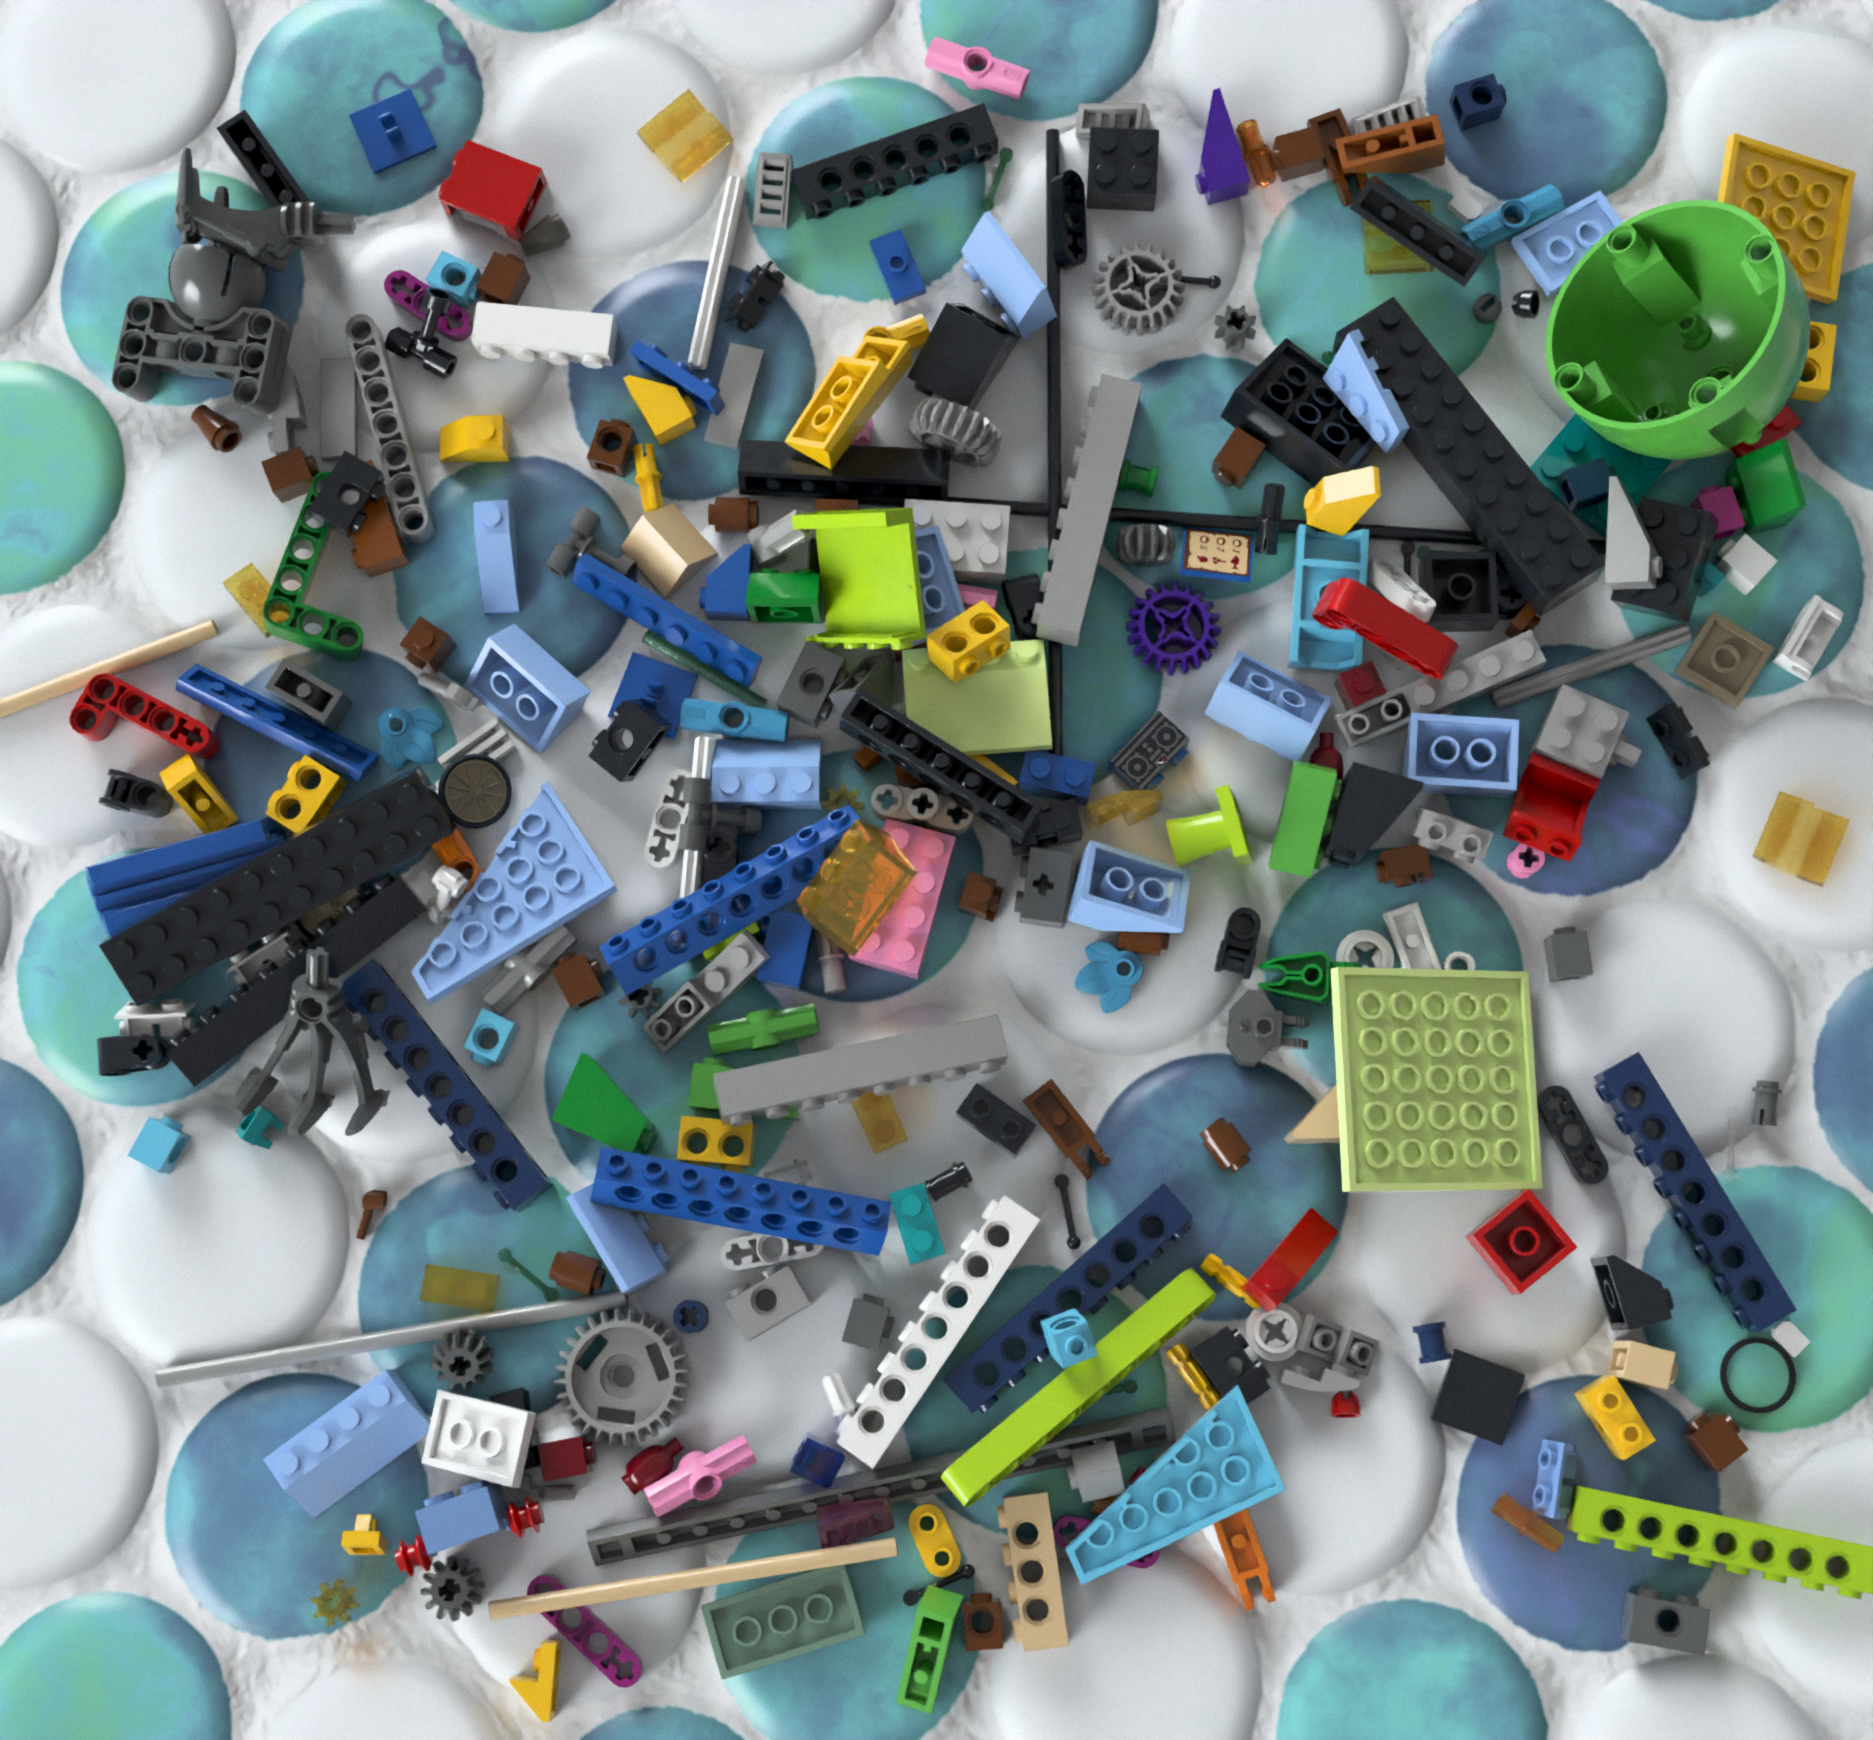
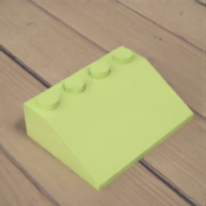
M1043 639L1011 641V648L1003 656L997 659L994 658L980 667L976 673L964 677L955 684L928 658L927 648L902 650L906 717L967 756L1052 749Z

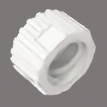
M1455 951L1444 959L1442 969L1452 970L1451 964L1456 959L1463 960L1466 963L1467 970H1474L1476 965L1475 960L1470 954Z

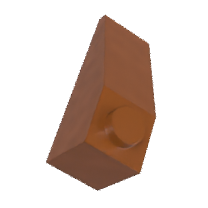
M1437 114L1335 139L1343 173H1414L1445 165V141Z
M372 460L366 461V463L377 469ZM385 490L377 503L370 501L364 511L368 515L365 525L359 533L353 532L352 536L356 546L355 549L351 550L357 568H363L370 578L410 565Z

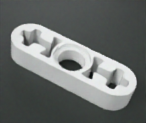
M1374 558L1367 571V579L1390 602L1421 621L1429 622L1436 607V602L1398 565L1385 559Z
M684 769L673 770L666 776L644 847L646 861L652 868L659 871L668 870L676 863L680 851L678 849L680 825L687 824L689 803H686L684 808L676 803H666L667 798L672 801L675 800L676 790L672 787L673 782L679 783L681 778L692 776L689 771ZM682 790L679 797L680 803H683L684 790ZM671 810L678 812L681 816V821L676 828L666 829L661 825V817L665 812ZM657 832L667 837H676L674 842L667 838L665 849L670 855L668 858L663 857L661 862H656V857L652 854L653 849H660L663 841L661 836H656Z
M757 1233L726 1241L721 1248L720 1258L726 1268L733 1271H744L815 1257L823 1251L825 1246L813 1244L814 1250L808 1251L806 1246L803 1245L794 1247L796 1255L789 1256L790 1243L788 1239L777 1237L783 1243V1252L777 1258H768L763 1252V1244L768 1238L775 1236ZM757 1239L756 1252L761 1260L760 1262L753 1263L754 1255L744 1256L740 1265H736L735 1260L728 1259V1253L733 1251V1245L738 1244L742 1250L752 1249L750 1241Z

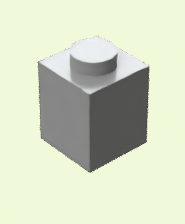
M1114 1440L1070 1450L1074 1466L1066 1468L1071 1489L1079 1488L1082 1503L1119 1495L1125 1491Z

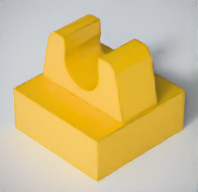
M357 1514L354 1531H343L341 1546L349 1555H386L387 1539L380 1531H377V1520L373 1519L372 1514Z

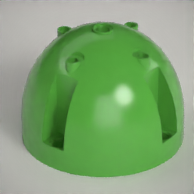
M1685 200L1672 202L1644 211L1618 225L1594 244L1578 261L1559 290L1549 316L1545 341L1547 367L1553 385L1561 398L1586 424L1608 441L1634 453L1654 458L1682 460L1713 456L1732 449L1733 446L1741 442L1754 444L1760 440L1762 428L1766 427L1780 413L1793 395L1802 376L1809 349V306L1802 282L1796 274L1788 255L1770 231L1756 217L1741 208L1720 201Z

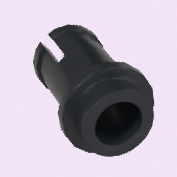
M963 1161L958 1164L953 1162V1167L925 1181V1185L935 1202L962 1186L965 1189L969 1187L968 1183L973 1181V1178Z

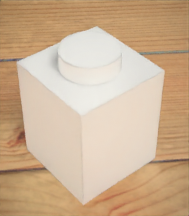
M1745 533L1737 543L1731 538L1717 553L1721 560L1715 567L1726 575L1724 578L1746 596L1778 561Z

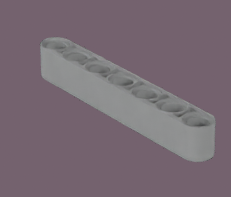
M356 314L347 321L345 334L397 524L412 543L424 544L434 536L435 524L388 353L385 349V342L380 330L371 317L365 314ZM365 330L371 331L367 338L357 339L361 332ZM371 362H380L376 369L372 371L366 370ZM389 393L384 401L374 402L378 394ZM397 424L394 432L383 434L386 426ZM399 455L406 456L405 461L401 465H392L395 457ZM415 487L414 493L407 498L400 497L401 492L405 488ZM424 519L420 528L416 530L409 529L410 523L413 520Z

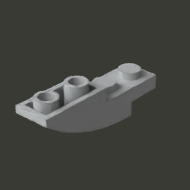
M287 360L277 406L271 414L267 415L269 420H272L273 429L272 432H268V444L270 451L276 455L296 448L294 429L308 428L302 392Z
M748 930L741 932L694 979L688 980L642 1025V1028L662 1052L667 1053L739 992L752 979L751 976L770 958L769 954Z

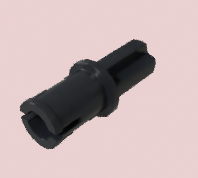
M1267 483L1264 486L1261 515H1258L1256 518L1257 521H1260L1255 552L1263 554V551H1266L1268 555L1277 554L1280 524H1284V519L1281 518L1285 495L1284 485Z

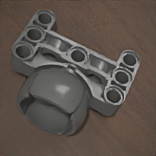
M183 244L177 248L168 267L167 279L174 302L163 298L136 296L127 305L112 373L114 388L136 401L147 402L157 392L161 373L234 381L232 396L239 406L258 416L271 414L278 403L292 330L285 320L264 308L258 309L263 302L267 289V275L264 266L249 257L236 254L233 257L232 269L227 270L229 252L225 249L200 244Z

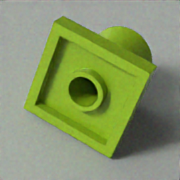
M1229 784L1215 788L1220 810L1187 818L1166 820L1170 843L1179 867L1231 847L1234 858L1240 866L1254 863L1237 799Z

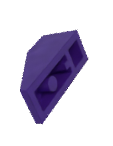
M1220 88L1214 89L1212 93L1199 172L1195 175L1197 191L1199 195H1205L1208 206L1247 195L1250 178Z

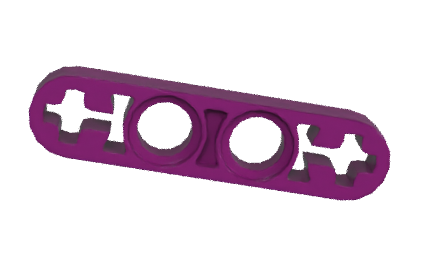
M543 1574L530 1582L527 1595L539 1594L540 1590L536 1587L538 1583L543 1586L550 1583L553 1586L551 1591L569 1588L554 1575ZM587 1605L576 1607L582 1615V1621L576 1628H568L562 1622L564 1609L556 1610L554 1614L551 1611L540 1613L613 1684L626 1688L634 1685L641 1678L644 1666L639 1655ZM593 1633H603L608 1638L609 1647L605 1653L596 1654L589 1648V1638ZM616 1646L622 1651L616 1655L622 1663H626L629 1660L633 1662L634 1666L631 1669L634 1674L633 1678L629 1675H626L624 1678L619 1677L617 1673L621 1668L614 1660L609 1663V1666L603 1662L614 1652Z

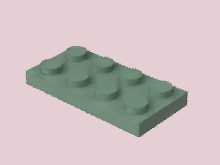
M846 1564L810 1570L701 1605L722 1680L866 1634Z

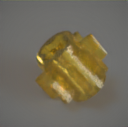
M842 782L841 789L836 791L828 787L829 801L820 802L821 808L830 809L829 813L838 809L835 805H840L841 799H847L848 804H850L855 812L857 810H865L864 803L855 802L860 795V790L848 791L845 782Z
M343 1578L336 1579L333 1588L327 1582L319 1584L320 1590L323 1593L310 1599L312 1603L317 1604L318 1611L313 1617L319 1618L323 1616L328 1618L327 1627L334 1626L338 1616L344 1623L351 1621L348 1611L360 1606V1603L353 1601L352 1594L356 1591V1586L349 1589L343 1587ZM338 1595L341 1602L338 1603V1608L332 1609L329 1604L333 1601V1597Z

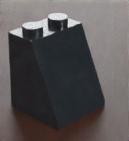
M946 302L907 377L915 381L913 387L928 396H932L935 393L950 402L956 401L959 405L968 406L969 409L974 411L1018 343L1020 336L1013 332L1010 333L1006 328L963 303Z
M1353 762L1343 779L1333 813L1331 829L1323 849L1325 851L1323 857L1329 859V864L1339 868L1348 869L1350 865L1356 866L1421 791L1424 782Z

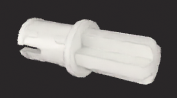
M835 1372L824 1377L822 1383L834 1410L831 1413L832 1417H836L839 1424L846 1414L854 1417L858 1411L856 1407L859 1406V1403H854L843 1374Z

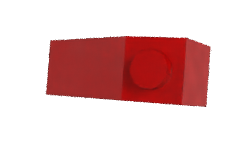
M1312 1207L1309 1208L1240 1288L1268 1313L1277 1307L1302 1279L1337 1235L1338 1231Z

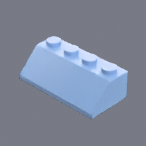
M385 1369L263 1460L283 1490L313 1518H316L426 1437L431 1420L395 1369Z

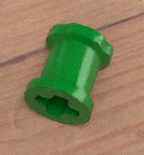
M1125 459L1118 490L1124 491L1126 488L1144 492L1147 497L1152 498L1159 467L1154 466L1152 469L1132 465L1130 460Z

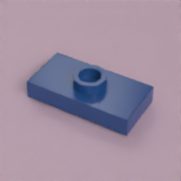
M901 229L869 241L870 248L894 305L926 294V288Z

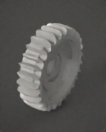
M621 1308L615 1309L614 1319H610L606 1311H601L600 1323L593 1317H588L587 1322L590 1329L586 1330L581 1326L575 1327L577 1334L580 1336L578 1340L570 1337L566 1338L565 1341L572 1347L571 1351H559V1355L567 1359L566 1364L555 1366V1370L564 1372V1378L555 1380L554 1384L565 1386V1391L557 1395V1399H568L570 1403L562 1410L563 1413L574 1411L577 1414L571 1421L572 1425H577L582 1421L586 1423L582 1430L583 1435H587L595 1429L597 1430L595 1441L600 1442L605 1434H609L610 1445H615L618 1436H622L624 1445L628 1446L631 1444L632 1434H635L638 1442L642 1443L645 1442V1430H648L652 1436L656 1437L659 1435L657 1423L666 1428L670 1426V1422L666 1417L668 1413L679 1416L680 1411L673 1405L675 1401L686 1402L687 1398L679 1394V1390L689 1388L691 1385L686 1381H681V1375L690 1373L691 1369L681 1367L680 1362L689 1356L688 1354H677L676 1349L683 1344L682 1340L670 1342L669 1338L674 1332L673 1328L663 1332L660 1331L663 1323L661 1318L651 1325L649 1324V1312H644L640 1320L636 1319V1309L633 1308L629 1310L627 1318L623 1317ZM601 1335L609 1342L588 1369L584 1370L579 1366L580 1359L593 1340ZM654 1343L659 1345L669 1371V1378L659 1381L647 1346ZM622 1365L629 1366L634 1372V1380L628 1387H620L614 1380L616 1369ZM600 1407L634 1411V1425L603 1421L598 1418Z

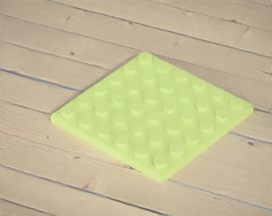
M1332 968L1331 988L1342 1191L1543 1189L1529 971Z

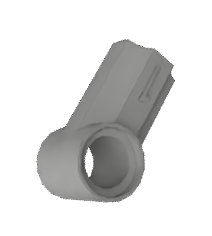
M795 509L775 523L756 527L747 534L759 568L767 569L783 563L788 559V552L813 537L815 529L793 530L791 515L805 513L804 510Z

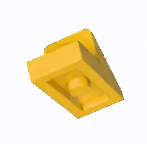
M546 1639L541 1643V1648L535 1649L533 1671L539 1672L538 1677L515 1675L509 1679V1683L542 1722H550L556 1717L562 1640Z

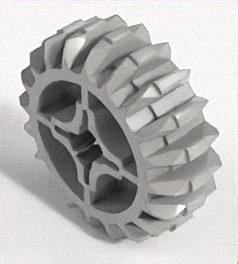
M1137 242L1133 246V251L1130 252L1126 246L1120 247V256L1111 251L1108 254V262L1101 261L1098 268L1100 272L1095 273L1093 276V282L1096 285L1092 287V296L1097 298L1094 300L1095 309H1103L1100 316L1102 321L1112 318L1110 327L1113 330L1120 324L1123 325L1125 336L1129 334L1130 328H1136V333L1139 337L1143 335V329L1146 327L1154 334L1157 331V323L1166 328L1169 324L1168 317L1176 318L1178 315L1177 307L1182 306L1184 297L1180 295L1185 290V284L1180 282L1183 274L1181 270H1174L1176 266L1174 258L1164 261L1166 256L1164 249L1157 254H1153V246L1150 244L1147 246L1146 251H1141L1140 245ZM1140 269H1144L1150 272L1153 271L1154 273H1144ZM1126 272V282L1118 285V289L1111 291L1110 286L1113 280L1119 274ZM1133 282L1135 287H1140V290L1144 289L1143 296L1141 293H1137L1136 289L1132 290ZM1165 288L1166 295L1157 306L1151 308V297L1157 295L1159 290ZM1123 306H1132L1137 311L1127 309Z
M930 397L919 401L911 414V421L908 425L909 432L915 441L921 443L922 447L950 450L951 461L961 463L964 466L970 465L974 468L987 467L988 464L992 463L993 458L997 456L1002 434L995 424L990 423L988 418L979 415V412L969 409L968 406L964 407L956 401L950 402L945 398Z

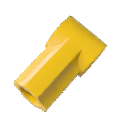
M919 314L888 327H872L867 330L863 339L865 336L907 341L911 345L912 351L923 347L930 331L922 314Z

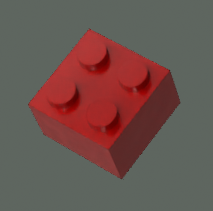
M1530 1189L1520 1191L1465 1236L1512 1295L1523 1293L1577 1248L1575 1243Z

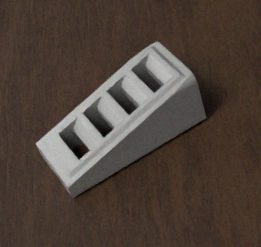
M1418 95L1351 119V125L1355 135L1367 132L1365 125L1371 124L1372 130L1381 128L1380 121H1384L1385 126L1395 124L1393 118L1396 117L1402 123L1409 121L1408 114H1411L1413 120L1426 117L1427 115L1421 96Z
M1079 103L1075 136L1078 139L1089 140L1090 114L1096 115L1094 127H1103L1104 116H1109L1108 128H1117L1118 118H1123L1122 128L1148 129L1150 113L1145 103ZM1132 119H1136L1135 128H1131Z
M759 153L753 213L754 227L787 229L792 188L791 170L794 169L792 155ZM765 181L783 182V186L765 185ZM764 195L780 196L782 197V200H770L763 198ZM762 208L781 210V214L762 213Z

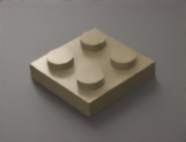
M1712 611L1674 672L1736 709L1768 660L1774 647L1715 611Z

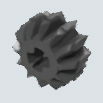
M1143 523L1141 525L1131 524L1128 527L1121 528L1116 541L1118 561L1127 566L1160 567L1161 565L1169 564L1172 562L1176 540L1174 539V531L1164 525Z
M459 1326L454 1329L453 1336L445 1332L440 1337V1344L433 1346L431 1353L435 1358L432 1359L431 1370L439 1371L437 1376L438 1382L449 1379L451 1390L456 1388L457 1383H461L467 1392L471 1389L472 1382L481 1385L484 1383L485 1374H489L492 1371L493 1363L490 1360L494 1356L493 1348L485 1347L488 1342L487 1335L478 1339L475 1338L476 1330L474 1327L468 1331L467 1335L463 1334ZM461 1356H464V1360H463V1361H466L467 1359H468V1361H467V1362H462V1361H461V1358H462Z
M454 1555L447 1557L446 1566L439 1560L434 1562L432 1565L436 1574L427 1572L423 1576V1579L432 1585L420 1590L421 1595L432 1596V1600L425 1604V1608L429 1610L438 1605L439 1608L436 1613V1618L438 1619L444 1618L449 1610V1617L452 1622L459 1620L460 1610L467 1617L472 1615L474 1611L471 1603L479 1605L483 1601L481 1595L474 1591L486 1587L484 1581L475 1582L473 1578L480 1574L481 1569L476 1567L468 1572L470 1559L463 1558L457 1566V1560ZM453 1579L455 1580L453 1584L459 1583L461 1589L460 1592L454 1594V1598L451 1597L453 1592L447 1593L446 1585L452 1583Z

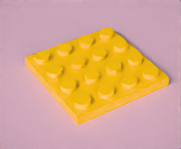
M1737 133L1732 134L1727 138L1717 201L1731 204L1747 211L1770 231L1788 255L1796 274L1802 282L1806 298L1825 304H1831L1837 300L1855 172Z

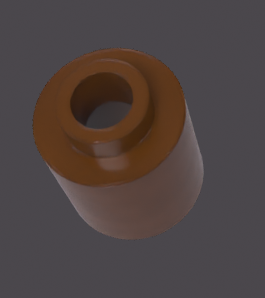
M716 497L715 504H709L708 507L709 525H715L716 532L749 533L750 529L759 527L758 501H750L749 497Z
M1119 931L1117 947L1125 948L1126 951L1137 954L1160 956L1161 950H1168L1170 933Z
M1223 1117L1199 1134L1204 1140L1202 1145L1223 1172L1230 1168L1235 1173L1250 1161L1247 1154L1252 1149L1231 1122L1227 1123Z
M570 1250L566 1253L561 1251L556 1253L549 1273V1279L556 1281L557 1286L589 1296L592 1295L594 1290H601L606 1277V1269H602V1260Z

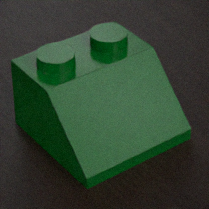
M1787 438L1778 440L1735 459L1726 470L1725 485L1726 487L1732 486L1745 523L1743 527L1744 534L1750 535L1785 527L1806 506Z
M770 568L760 569L759 573H750L746 606L752 623L822 624V585L820 573H814L811 569H796L793 573H780L779 570Z

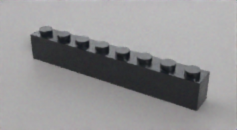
M399 871L392 876L387 872L379 877L372 884L374 889L364 897L360 894L354 896L343 906L345 911L335 919L329 916L321 921L314 928L316 933L306 941L300 938L292 943L285 950L287 955L277 963L271 960L263 965L256 972L258 977L250 984L246 985L242 982L234 987L227 994L229 999L218 1008L215 1004L211 1005L197 1017L200 1022L189 1030L186 1027H182L168 1039L171 1044L167 1046L166 1055L194 1087L284 1019L289 1010L292 983L300 975L306 974V954L308 949L316 950L317 947H323L326 952H329V977L337 979L427 910L425 903Z

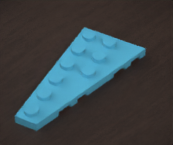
M1234 1386L1065 1547L1081 1585L1286 1490L1239 1386Z

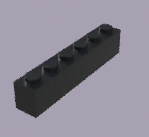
M742 440L738 464L740 495L905 503V499L948 502L950 450L850 445L834 467L829 469L785 442Z

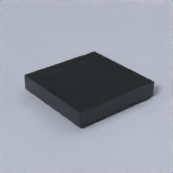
M1453 1349L1452 1359H1449L1430 1419L1502 1446L1525 1375L1463 1351Z

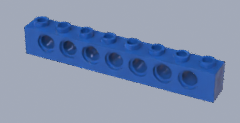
M850 804L843 808L833 810L827 817L815 824L800 829L797 834L780 844L770 846L764 853L752 860L740 863L734 870L722 877L707 882L701 889L687 897L677 899L671 906L659 913L644 918L638 925L624 933L612 936L606 943L599 946V949L627 996L875 854L877 850L862 820Z
M601 1147L590 1202L876 1256L880 1255L888 1232L891 1202L605 1147Z

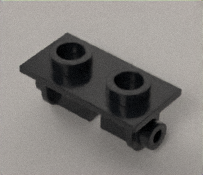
M771 260L761 267L757 264L745 279L749 285L743 294L737 292L726 307L730 312L724 321L728 322L734 318L737 319L738 323L736 326L745 333H748L750 329H755L757 323L767 310L757 302L758 299L761 298L770 305L784 287V274L776 269L773 272L768 270L773 264Z
M1675 702L1665 705L1646 718L1681 779L1711 764L1708 760L1710 754L1707 753L1698 736L1696 735L1690 739L1686 733L1693 730V727L1684 714L1683 708H1678Z

